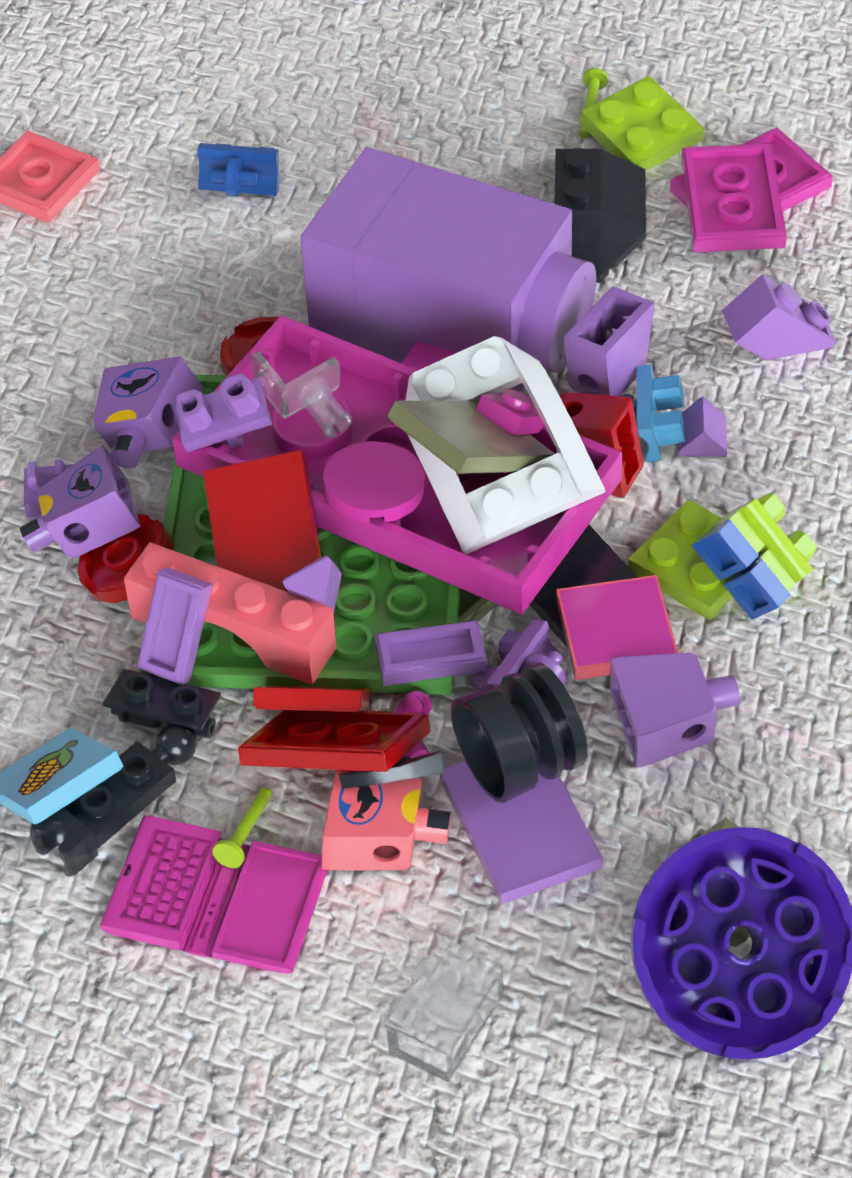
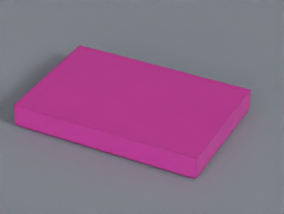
M777 127L741 144L769 143L772 145L783 212L832 186L833 175ZM681 174L670 179V192L688 207L684 177Z
M771 144L682 148L681 162L694 252L786 248L787 234Z

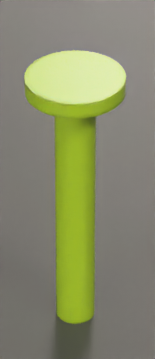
M591 68L583 74L582 81L588 87L584 109L597 102L599 90L605 88L608 84V75L601 69ZM583 126L580 127L579 136L589 138L590 133Z
M262 787L230 840H220L215 844L213 856L221 865L228 868H238L242 865L245 855L241 846L272 796V791L269 788Z

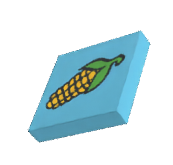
M70 727L0 772V804L37 825L120 771L124 766L116 750Z

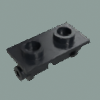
M123 669L103 701V706L111 708V714L117 715L119 721L123 723L132 722L157 729L161 721L166 722V727L172 724L187 727L194 734L196 741L199 742L203 737L210 739L214 734L216 720L211 718L210 715L221 697V692L189 684L181 685L165 678Z

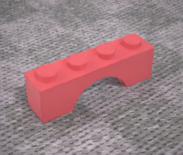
M149 543L124 577L131 618L143 623L147 622L158 570L168 567L212 583L204 622L221 626L236 634L252 647L266 668L310 685L314 684L337 648L333 608L162 546Z

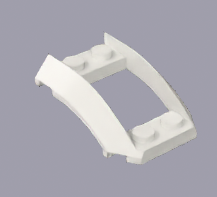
M493 336L413 372L409 377L405 400L480 401L481 396L484 394L501 393L505 389H510L523 383L558 452L466 494L456 472L408 435L460 548L465 555L605 493V488L586 448L540 361L497 336Z

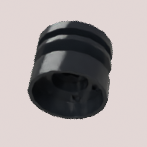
M541 662L523 667L519 674L511 673L504 676L500 683V691L492 685H484L454 699L452 702L451 720L463 757L476 781L486 794L496 802L504 803L534 789L538 782V773L545 779H555L561 776L563 770H574L584 765L588 757L587 739L575 704L555 673Z

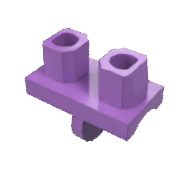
M240 373L225 378L224 382L220 385L221 390L203 395L202 392L192 389L177 395L175 408L182 445L187 453L227 440L229 446L234 449L243 446L242 434L273 425L266 402L265 386L260 377L249 380L244 374Z
M533 619L524 632L507 630L499 641L498 653L502 660L501 664L498 667L487 665V672L476 673L472 677L475 689L484 685H492L500 691V683L504 676L511 673L519 674L523 667L537 662H541L549 667L564 685L566 676L560 667L563 657L548 639L547 632L549 626L547 621Z

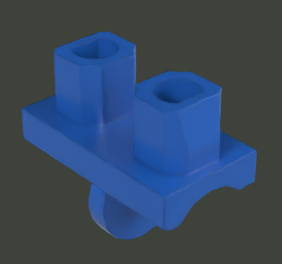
M219 143L199 144L197 148L199 159L198 190L226 192L229 197H238L240 193L277 196L279 192V149L232 146L231 144Z

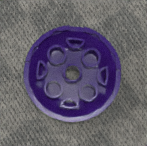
M738 827L717 830L698 836L680 846L661 862L650 876L638 899L631 928V954L638 984L648 1005L662 1023L679 1038L702 1051L734 1059H760L780 1055L795 1049L818 1034L831 1021L844 1002L842 998L852 973V906L848 895L832 869L816 853L802 843H797L782 835L766 829ZM738 926L746 929L752 940L749 953L741 959L737 958L728 949L730 947V936Z

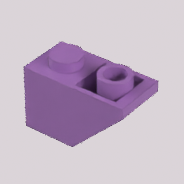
M763 274L722 309L735 343L764 360L829 349L837 343L829 326L831 317L820 303L815 300L811 302L806 301L789 284L785 282L778 284Z

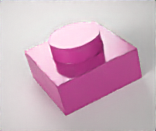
M505 389L503 393L482 395L476 408L477 411L513 436L540 433L543 426V421L537 409L531 406L533 402L531 398L512 389Z

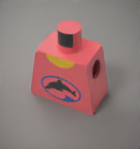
M336 770L323 832V870H406L411 867L415 840L447 844L451 812L421 808L423 780L420 777L362 787L341 788L339 774L353 770Z

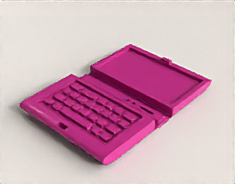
M144 815L100 923V928L111 935L180 950L197 956L211 957L278 973H292L328 870L322 869V855L252 840L251 846L245 843L241 846L245 855L242 865L238 868H228L221 865L213 856L215 844L223 840L221 831Z

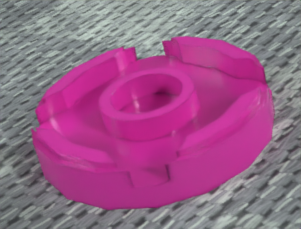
M368 441L351 444L335 452L325 464L323 487L327 504L339 515L356 522L370 523V517H384V522L398 520L413 512L423 499L425 472L420 460L407 449L392 443Z

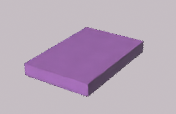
M466 761L446 767L445 773L440 774V782L501 905L603 869V857L560 777L545 779L538 773V782L534 789L503 803L496 802L486 794L476 781Z

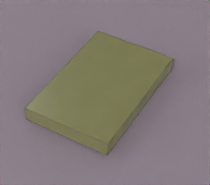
M395 401L388 414L390 421L458 474L516 472L555 454L530 434L513 436L476 410L479 401Z

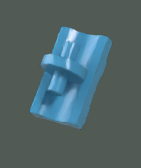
M651 364L637 366V400L631 394H624L622 396L632 398L638 435L645 440L646 462L661 461V446L686 442L685 425L681 410L660 413V410L685 407L684 389L680 375L655 378Z

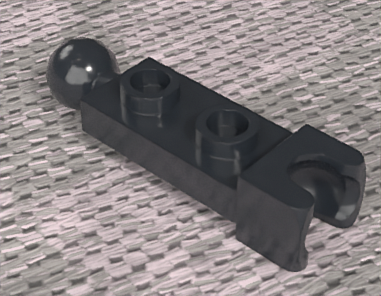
M175 724L169 725L161 729L156 736L155 749L152 752L136 741L119 756L124 766L120 771L37 825L31 824L30 836L36 851L41 855H45L59 846V854L64 862V874L68 877L75 876L98 856L97 848H100L176 782L174 768L170 765H182L191 760L197 746L194 734L187 727Z

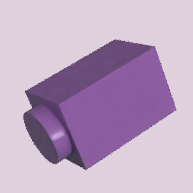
M365 147L300 235L309 327L399 363H402L417 341L458 353L493 336H497L539 360L544 369L558 373L567 366L564 336L593 307L596 290V271L591 262L572 256V209L369 147ZM521 383L510 389L521 392L524 385Z

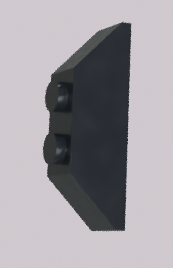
M555 149L554 204L572 209V256L591 262L596 271V283H600L609 274V270L623 261L646 238L645 169L603 149Z

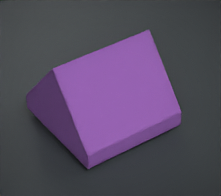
M702 396L682 412L686 442L678 443V457H727L726 416Z
M323 556L284 578L282 582L291 594L331 607L334 613L342 573L329 556Z

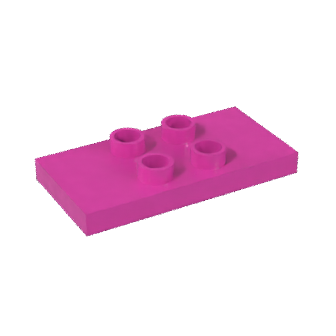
M282 315L226 377L242 373L249 380L257 377L261 378L265 386L266 402L273 425L242 434L243 446L234 449L229 446L227 440L187 453L182 445L180 430L172 438L176 466L201 477H204L203 471L302 450L306 454L317 527L521 615L622 480V452L579 435L605 488V493L467 555L463 554L426 472L422 501L413 512L398 520L384 522V517H370V523H364L339 515L327 504L323 487L325 464L335 452L351 444L376 441L392 443L407 449L418 458L406 432L390 421L388 417L395 401L406 400L409 377L418 370ZM220 385L215 389V391L221 390ZM544 423L540 433L530 434L553 453H558ZM456 472L466 494L514 473L458 474Z

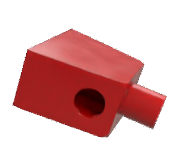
M570 392L560 395L559 397L579 435L622 452V480L611 495L625 498L644 466L632 398Z

